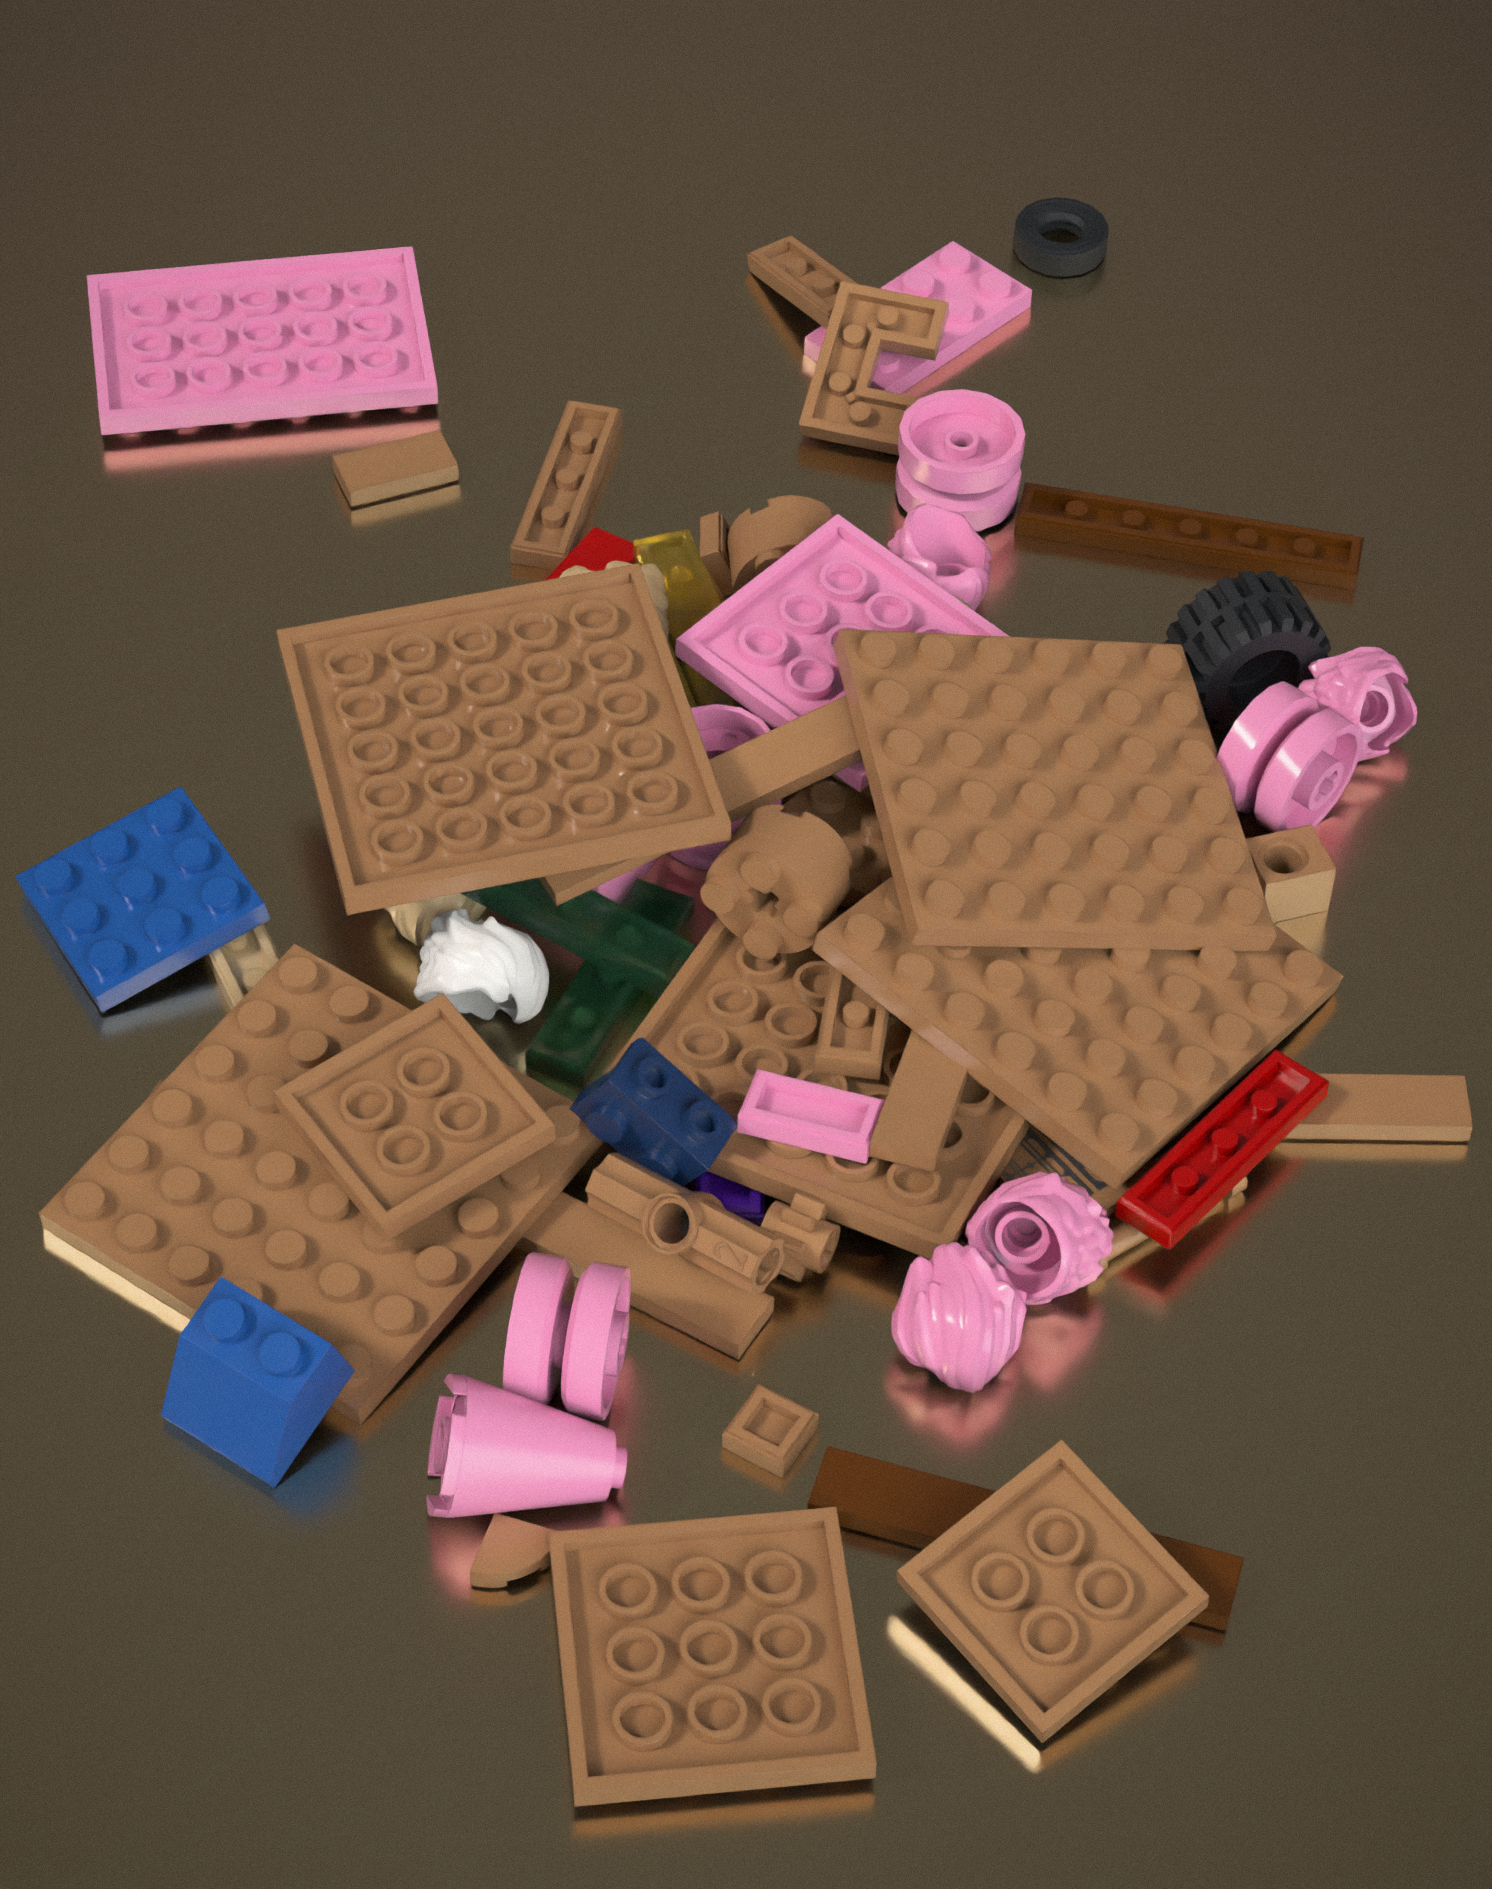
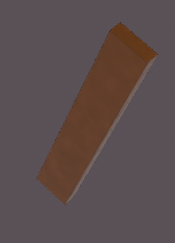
M1026 482L1016 515L1014 535L1239 572L1253 570L1257 575L1264 570L1273 571L1277 577L1284 575L1294 581L1349 590L1356 589L1364 537Z
M827 1446L808 1500L807 1509L836 1507L839 1526L924 1549L996 1491ZM1151 1533L1209 1595L1208 1607L1191 1621L1226 1631L1244 1557Z

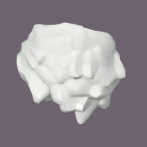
M462 908L440 913L439 916H436L431 921V931L427 933L424 939V946L420 950L422 964L419 969L421 972L417 977V985L414 989V995L418 1001L421 1000L426 1003L444 993L460 1013L467 1014L471 1012L475 1016L489 1021L494 1017L495 1012L501 1009L512 1017L513 1022L518 1024L532 1019L541 1011L548 993L550 973L543 952L528 934L497 923L496 919L491 916L486 921L482 919L478 921L469 920L467 910Z

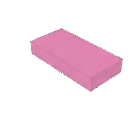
M757 1069L738 1114L737 1132L866 1164L869 1158L870 1140L885 1100Z

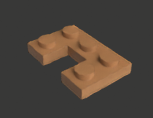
M841 281L799 420V434L801 436L899 456L898 437L904 412L920 398L871 388L880 354L884 350L936 361L949 316V302Z

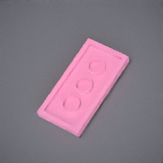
M954 241L950 242L880 288L949 302V316L936 361L882 350L871 388L902 394L1030 308L1032 289ZM823 326L805 336L804 354L816 362L826 333V329Z

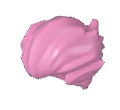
M927 503L912 508L908 512L902 528L898 529L894 538L888 542L889 551L954 597L963 599L975 611L988 592L990 582L989 573L992 566L988 561L993 557L986 541L975 532L964 515Z
M1359 647L1340 655L1312 661L1308 668L1315 679L1303 680L1298 687L1299 690L1317 700L1319 712L1326 709L1332 710L1361 728L1364 740L1359 761L1389 753L1390 748L1388 746L1409 732L1411 727L1416 725L1417 706L1410 691L1403 684H1408V678L1403 666L1394 655H1390L1382 648Z
M1040 1171L1003 1183L983 1201L972 1218L967 1221L965 1228L968 1245L971 1244L979 1252L985 1250L991 1253L997 1262L1005 1268L1014 1287L1026 1291L1027 1299L1025 1305L1049 1303L1055 1297L1069 1294L1095 1281L1104 1269L1099 1261L1111 1254L1113 1248L1111 1241L1114 1235L1113 1231L1108 1227L1110 1219L1106 1217L1107 1211L1096 1200L1088 1196L1089 1194L1085 1188L1069 1183L1065 1177H1059L1056 1172L1047 1174Z
M957 1242L942 1244L935 1248L932 1259L927 1260L920 1255L910 1264L901 1296L892 1313V1337L898 1350L909 1363L928 1369L941 1382H945L951 1388L974 1393L976 1390H982L983 1386L999 1373L1001 1368L1018 1350L1024 1318L1027 1312L1025 1306L1027 1293L1014 1287L1005 1268L988 1251L979 1252L971 1244L961 1246Z

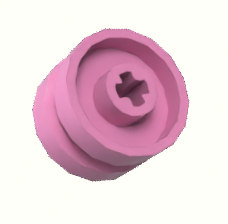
M966 389L938 391L918 399L904 412L899 426L898 452L900 457L896 466L895 481L899 504L907 513L912 508L927 503L964 515L975 531H982L1001 523L1015 510L1020 494L1022 474L1020 465L1024 455L1026 435L1021 417L1007 403L987 393Z
M1282 681L1269 686L1252 700L1230 729L1216 759L1221 763L1236 810L1247 814L1254 811L1257 823L1270 832L1275 833L1311 824L1315 827L1323 820L1337 803L1350 782L1360 759L1364 739L1359 726L1332 710L1326 709L1319 712L1317 700L1295 686Z
M531 1252L527 1255L519 1276L508 1326L504 1355L503 1389L547 1405L554 1398L561 1378V1398L567 1412L577 1417L604 1421L609 1414L627 1347L631 1296V1273L629 1267L594 1261L581 1274L574 1296V1274L567 1257Z

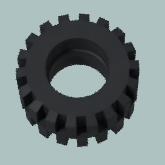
M1253 570L1241 572L1238 577L1233 579L1227 576L1218 580L1217 585L1206 590L1204 588L1194 595L1196 599L1193 602L1184 604L1178 611L1177 616L1179 619L1170 623L1166 631L1169 639L1163 643L1182 645L1210 727L1219 730L1227 726L1229 731L1252 700L1269 686L1284 681L1298 688L1303 680L1315 679L1308 668L1309 664L1312 661L1328 658L1327 653L1331 651L1330 641L1324 629L1298 588L1286 576L1277 577L1275 572L1266 570L1258 575Z

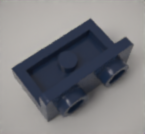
M638 1038L632 1042L615 1067L583 1089L569 1108L587 1124L590 1132L598 1139L609 1143L616 1151L681 1186L688 1184L709 1170L737 1128V1122L644 1038Z

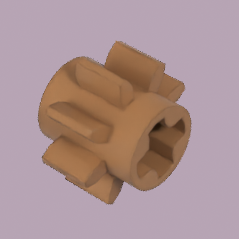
M796 1192L791 1206L775 1201L769 1207L760 1227L784 1239L783 1253L785 1258L779 1274L801 1282L806 1268L822 1273L828 1266L839 1240L840 1226L827 1221L829 1211L825 1210L826 1203Z

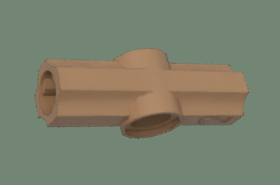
M608 1153L604 1161L592 1171L585 1189L588 1193L587 1206L645 1237L648 1245L655 1251L667 1255L678 1254L751 1294L763 1293L767 1285L777 1277L785 1258L783 1253L784 1239L726 1210L721 1201L713 1194L703 1191L692 1192L620 1153ZM684 1209L689 1216L690 1223L686 1236H684L680 1226L681 1213Z

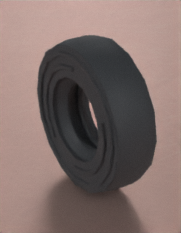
M1060 197L1041 199L1027 205L1017 216L1013 247L1019 260L1032 270L1051 276L1068 277L1081 275L1096 268L1104 259L1107 251L1109 228L1103 214L1087 203L1076 199ZM1052 231H1064L1077 235L1080 239L1075 242L1060 243L1045 239L1042 234Z

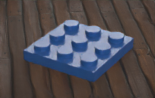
M181 786L15 876L23 894L102 1013L270 920L265 903Z

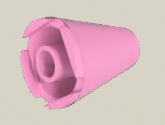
M450 1373L446 1375L444 1382L454 1394V1397L440 1395L437 1403L427 1475L440 1476L441 1488L440 1496L426 1494L429 1516L443 1517L445 1519L605 1502L611 1488H622L627 1467L626 1446L616 1445L614 1430L464 1374Z

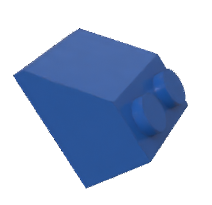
M220 1277L179 1336L161 1416L253 1476L275 1488L355 1370L331 1343L225 1278Z

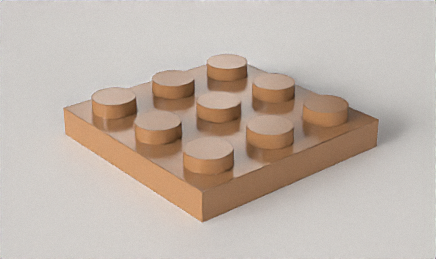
M444 993L273 1091L277 1108L384 1242L389 1241L557 1140L555 1124Z
M1062 1439L897 1570V1582L1041 1743L1045 1742L1207 1608L1209 1602V1595Z

